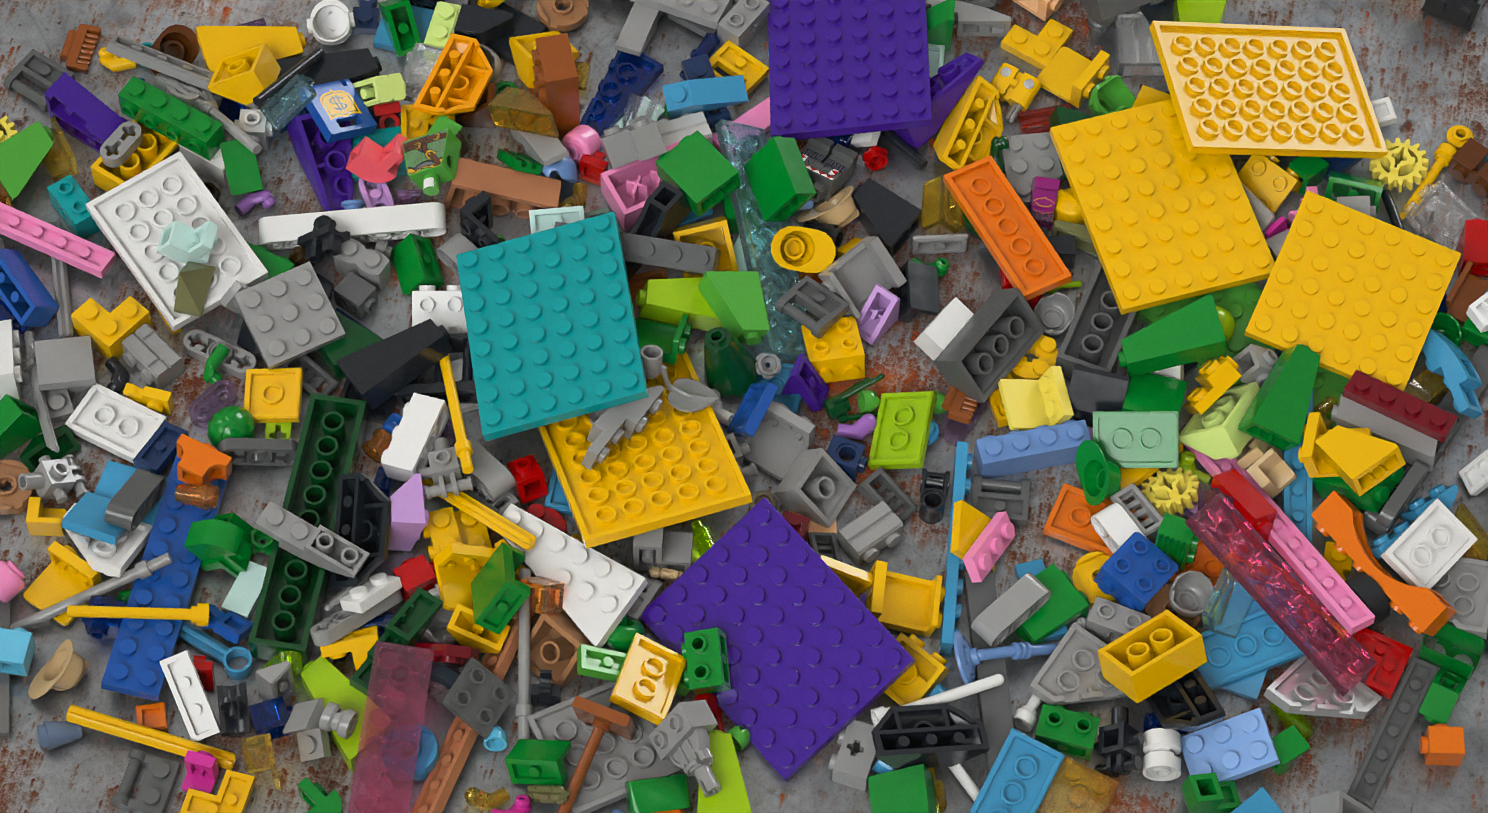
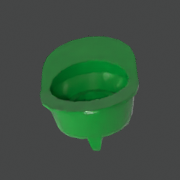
M1086 440L1082 442L1076 453V469L1086 501L1090 505L1097 506L1104 499H1109L1110 496L1121 490V472L1115 463L1105 460L1100 446L1095 441Z

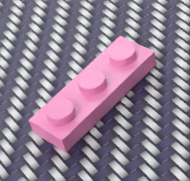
M1007 511L997 512L962 558L972 583L984 580L1016 536L1014 525L1010 522Z

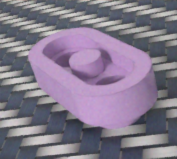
M361 178L359 179V192L362 200L365 201L366 208L394 206V201L386 182L372 183Z

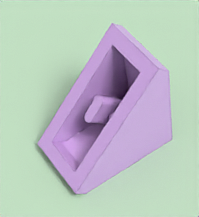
M879 284L875 285L860 314L862 317L856 320L860 337L871 345H874L898 320L900 298Z

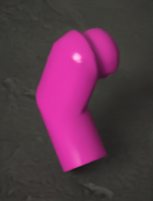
M524 794L518 795L515 798V803L508 810L492 809L491 813H530L532 809L531 799Z

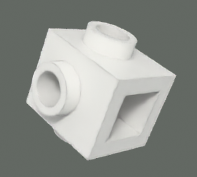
M257 108L240 109L239 120H235L234 123L260 144L262 150L268 151L269 137H273L274 123L269 121L268 111Z

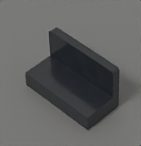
M907 261L900 268L907 282L899 288L896 287L897 297L900 298L898 321L909 323L918 312L937 316L940 313L937 268Z

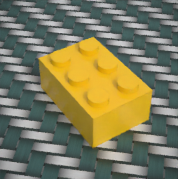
M1165 610L1097 650L1103 678L1137 704L1207 662L1202 634L1169 610Z

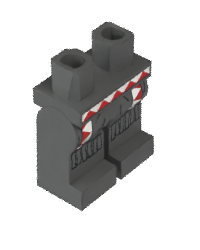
M826 137L810 138L800 152L817 193L810 199L815 203L821 199L828 202L832 194L836 193L854 174L859 153L838 143L834 147L835 142Z

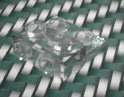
M1441 180L1432 186L1427 183L1417 193L1420 197L1417 203L1412 201L1402 211L1405 215L1402 223L1408 230L1415 235L1425 237L1427 240L1449 249H1453L1458 243L1465 220L1479 218Z

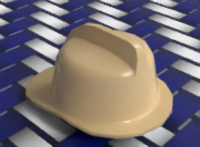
M848 186L833 195L828 202L823 200L813 205V209H806L797 217L798 222L815 218L820 223L836 224L838 228L846 226L859 215V210L850 195L854 187Z
M70 639L65 640L58 647L52 658L36 674L29 687L28 694L30 698L38 699L50 689L58 691L69 690L80 682L89 667V662L74 651L73 641Z

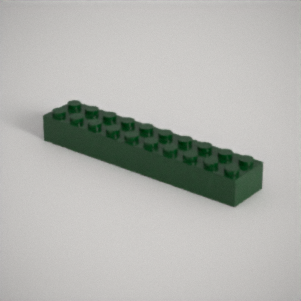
M314 393L310 395L282 508L317 528L319 525H322L335 533L339 474L356 472L369 419L366 401ZM275 539L248 641L252 658L277 662L288 661L291 664L305 666L310 662L314 645L310 629L320 621L331 571L318 567L279 547V541Z

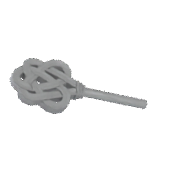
M161 72L156 74L153 83L154 87L222 123L223 128L253 154L261 152L262 146L219 111L223 100L222 96Z

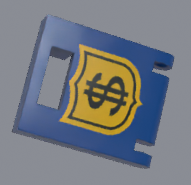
M349 79L300 89L299 96L327 143L374 133L377 124ZM356 119L352 126L340 128L338 122Z

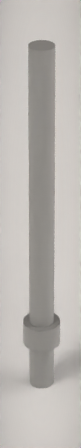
M167 552L150 561L145 559L136 563L135 568L124 572L120 578L113 577L19 620L11 624L10 628L11 630L14 628L30 629L67 612L68 605L80 606L138 578H141V580L153 575L154 571L173 563L172 558Z
M519 569V582L530 586V569ZM530 595L519 608L518 704L515 705V718L518 719V741L520 739H530V726L527 716L533 714V705L530 704Z

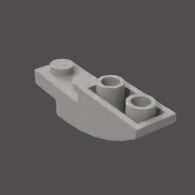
M661 385L648 388L649 397L610 407L592 425L587 440L592 444L587 449L581 465L591 471L597 462L602 464L611 451L609 447L612 443L617 445L623 436L630 440L636 431L641 433L649 422L647 418L649 414L655 415L661 408L664 401L660 398L665 388Z
M269 501L255 521L254 528L279 541V547L318 567L340 575L354 578L370 554L322 525H319L317 528L272 501Z

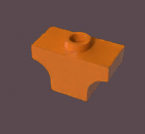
M181 434L176 442L177 457L181 459L177 465L178 480L203 492L207 484L212 480L228 479L232 473V457L216 450L211 444L201 443L185 434Z

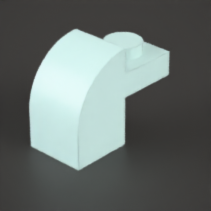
M175 220L162 229L157 253L180 263L186 264L188 261L199 264L207 263L210 252L214 249L218 240L216 236L218 225L207 221L194 229Z

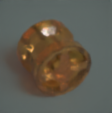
M377 428L372 433V439L367 440L362 445L363 451L373 461L381 464L382 454L385 449H388L392 441V435L383 429Z

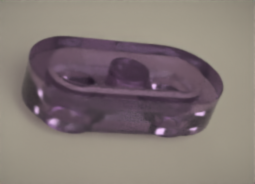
M219 380L213 383L190 404L188 411L191 422L197 427H208V421L212 420V416L222 408L236 404L238 400L236 386L228 380ZM222 396H228V398L224 400L220 399V397ZM201 414H208L205 417H199Z

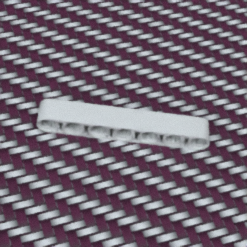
M437 202L268 216L258 220L259 245L264 246L268 250L294 249L299 246L297 245L298 237L313 231L314 220L322 215H327L332 220H335L336 230L339 232L349 231L350 238L360 243L377 242V239L386 241V239L388 241L405 239L410 233L422 237H435L446 233L445 205Z

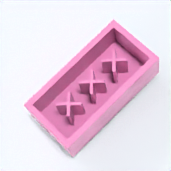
M679 142L667 146V151L673 149ZM660 155L643 162L636 160L600 174L601 192L611 210L615 212L624 232L633 229L647 198L663 182L657 174L655 163Z

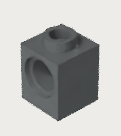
M352 271L333 289L335 304L359 320H362L367 314H371L378 305L376 287Z

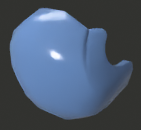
M570 156L546 167L542 165L541 173L538 174L539 176L552 177L553 179L556 175H560L566 183L578 181L577 166Z

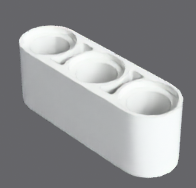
M1117 502L1091 516L1093 528L1113 554L1134 532H1140L1145 536Z

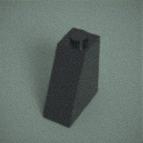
M868 178L863 185L859 184L854 189L851 197L859 210L858 220L869 236L879 237L893 258L921 225L922 210L871 178Z

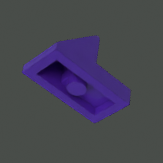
M799 354L787 377L781 395L799 394L813 412L822 410L823 400L827 398L830 389L804 354Z

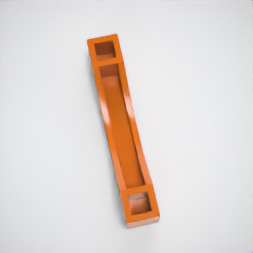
M1333 491L1311 514L1317 521L1315 527L1324 536L1328 537L1330 535L1336 541L1333 546L1342 555H1349L1354 560L1352 566L1358 572L1367 574L1379 584L1384 593L1391 599L1389 602L1390 606L1400 615L1404 613L1410 619L1408 625L1416 633L1434 636L1457 612L1437 591L1427 587H1415L1404 584L1395 579L1382 567L1368 544L1363 514L1345 495Z

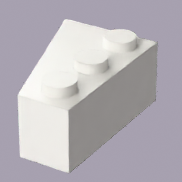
M11 319L0 321V400L8 394L22 401L20 382H23L21 367L20 365L18 366V364H22L20 348H17V346H21L19 330L13 329Z

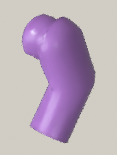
M867 413L854 425L839 423L837 436L863 440L875 430L876 418L874 415Z

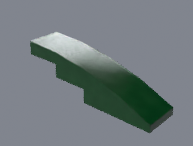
M419 587L387 623L385 633L367 652L366 661L350 678V685L374 700L411 653L415 643H418L442 607L443 601Z

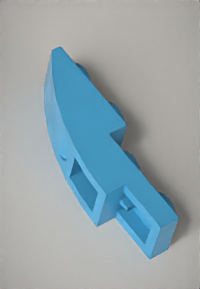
M1430 328L1422 347L1426 356L1425 364L1432 373L1443 376V381L1454 398L1453 406L1456 411L1461 415L1476 419L1484 414L1474 391L1483 385L1471 361L1454 342Z
M1439 484L1428 490L1429 496L1426 498L1419 497L1408 503L1409 509L1400 514L1403 521L1392 527L1394 532L1389 535L1387 533L1382 534L1371 541L1373 545L1370 548L1375 558H1382L1381 555L1437 498L1450 510L1458 492L1457 485L1444 487L1443 484Z

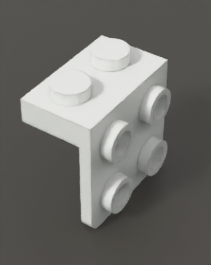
M419 285V291H412V327L431 319L437 327L443 325L449 334L467 333L460 285H447V291H436V285Z

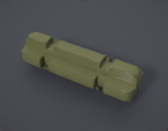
M536 784L529 785L527 787L528 792L525 793L532 802L557 804L566 803L567 796L570 795L569 790L564 789L563 786Z

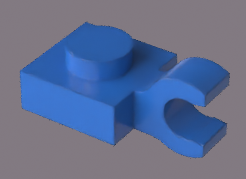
M209 604L210 618L208 627H202L206 629L213 628V632L235 644L240 643L251 633L253 622L231 610L224 613L215 605Z

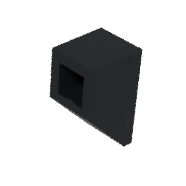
M462 4L454 32L458 35L476 38L479 44L487 47L514 33V13L505 10L483 8L479 5Z

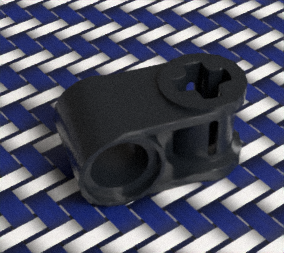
M922 468L919 492L921 493L919 517L923 522L936 524L943 519L946 496H948L950 471L936 473L928 472L926 468Z

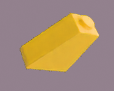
M1339 425L1324 433L1315 441L1322 459L1359 497L1406 464L1399 447L1395 443Z

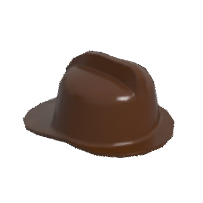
M175 24L167 27L150 48L192 64L199 53L200 46L192 29L185 25ZM150 69L156 76L158 71Z

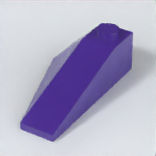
M966 52L940 67L937 71L938 74L930 78L933 126L893 131L905 142L917 149L924 145L939 130L983 66V59Z
M310 113L295 116L288 125L287 130L295 154L323 211L344 210L341 207V202L353 200L352 172L346 169L353 138L327 143ZM349 120L338 122L340 128L351 126Z

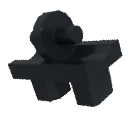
M322 215L314 220L313 231L298 237L297 245L305 248L304 259L317 264L323 261L324 254L328 256L341 254V243L350 240V232H339L335 229V220H332L327 215Z
M246 682L233 686H217L221 736L237 738L250 734L251 726Z

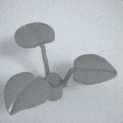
M646 345L641 349L645 377L647 379H654L660 373L662 374L666 389L671 391L668 394V402L675 409L682 412H697L717 402L719 396L712 389L696 380L680 378L674 382V386L671 385L667 375V366L663 365L662 362L663 350L660 347ZM609 408L590 413L589 421L591 424H594Z

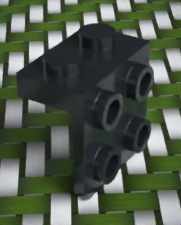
M1426 0L1422 11L1470 32L1481 6L1487 0Z
M483 190L477 196L468 199L465 206L459 210L461 233L478 249L501 243V240L490 230L493 227L491 197Z

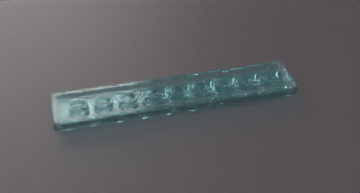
M721 119L715 125L721 153L739 171L741 186L731 193V199L747 271H758L767 313L770 330L762 337L766 355L775 354L778 358L796 361L799 354H804L808 359L801 331L802 324L786 313L781 314L775 310V304L778 299L799 282L797 271L780 267L774 261L771 254L772 239L780 229L786 227V222L764 221L743 167L754 153L760 151L767 144L765 130ZM796 302L792 303L793 306L806 314L805 308Z

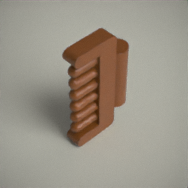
M79 24L77 31H68L60 54V59L66 62L67 70L84 74L89 72V61L92 60L91 56L94 55L92 50L96 49L95 45H97V40L102 34L100 27Z
M950 385L942 403V408L949 411V419L970 424L979 402Z

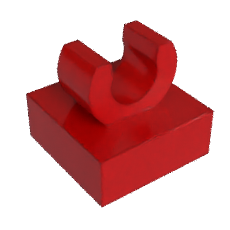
M399 101L372 107L374 118L381 117L379 120L380 129L385 128L384 120L387 118L393 119L395 127H399L400 121L396 114L401 113Z
M595 151L593 156L583 154L579 161V179L601 186L600 174L608 171L609 164L607 161H604L605 153Z
M194 655L193 663L204 690L214 691L213 661H206V655Z

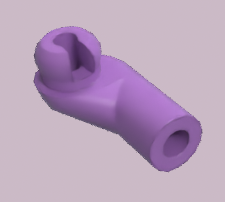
M269 190L256 191L246 195L234 206V209L240 216H244L259 203L265 209L270 208L276 202V199Z

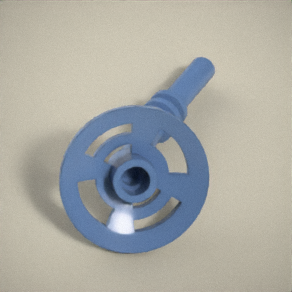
M959 630L953 633L955 656L965 684L975 681L976 665L981 664L982 660L1008 657L1014 660L1029 659L1031 656L1051 655L1057 647L1056 643L1030 644L1029 642H1014L1010 646L978 650L977 647L971 648L969 642Z

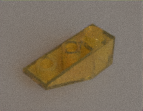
M506 87L488 103L491 117L496 127L552 138L559 137L553 114L528 90Z

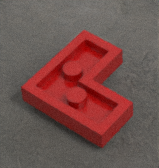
M1364 628L1356 632L1347 653L1373 664L1365 685L1378 695L1390 700L1413 648L1373 630Z

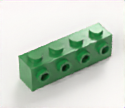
M133 76L118 94L123 114L209 161L219 151L220 143L226 142L222 123L136 76Z

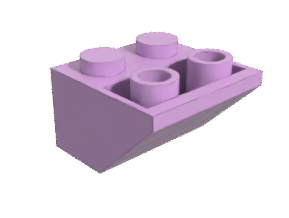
M415 473L389 498L391 501L388 550L411 551L416 541L420 540L423 528L428 525L429 513L428 510L424 509L426 490L425 485H422L421 474Z

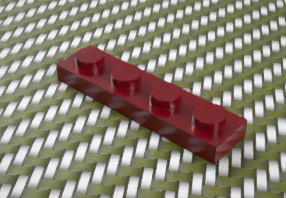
M1358 370L1354 372L1343 389V397L1442 443L1446 441L1457 423L1458 416Z

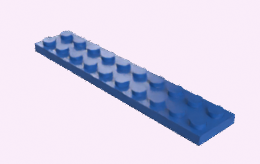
M176 454L141 560L146 559L150 561L168 552L173 563L154 571L153 575L143 580L141 578L136 579L126 607L189 608L202 561L186 549L184 545L192 522L213 519L214 516L218 515L230 476L227 480H212L202 492L178 480L177 465L181 459ZM122 618L101 682V689L159 702L166 680L159 661L174 655L184 620Z

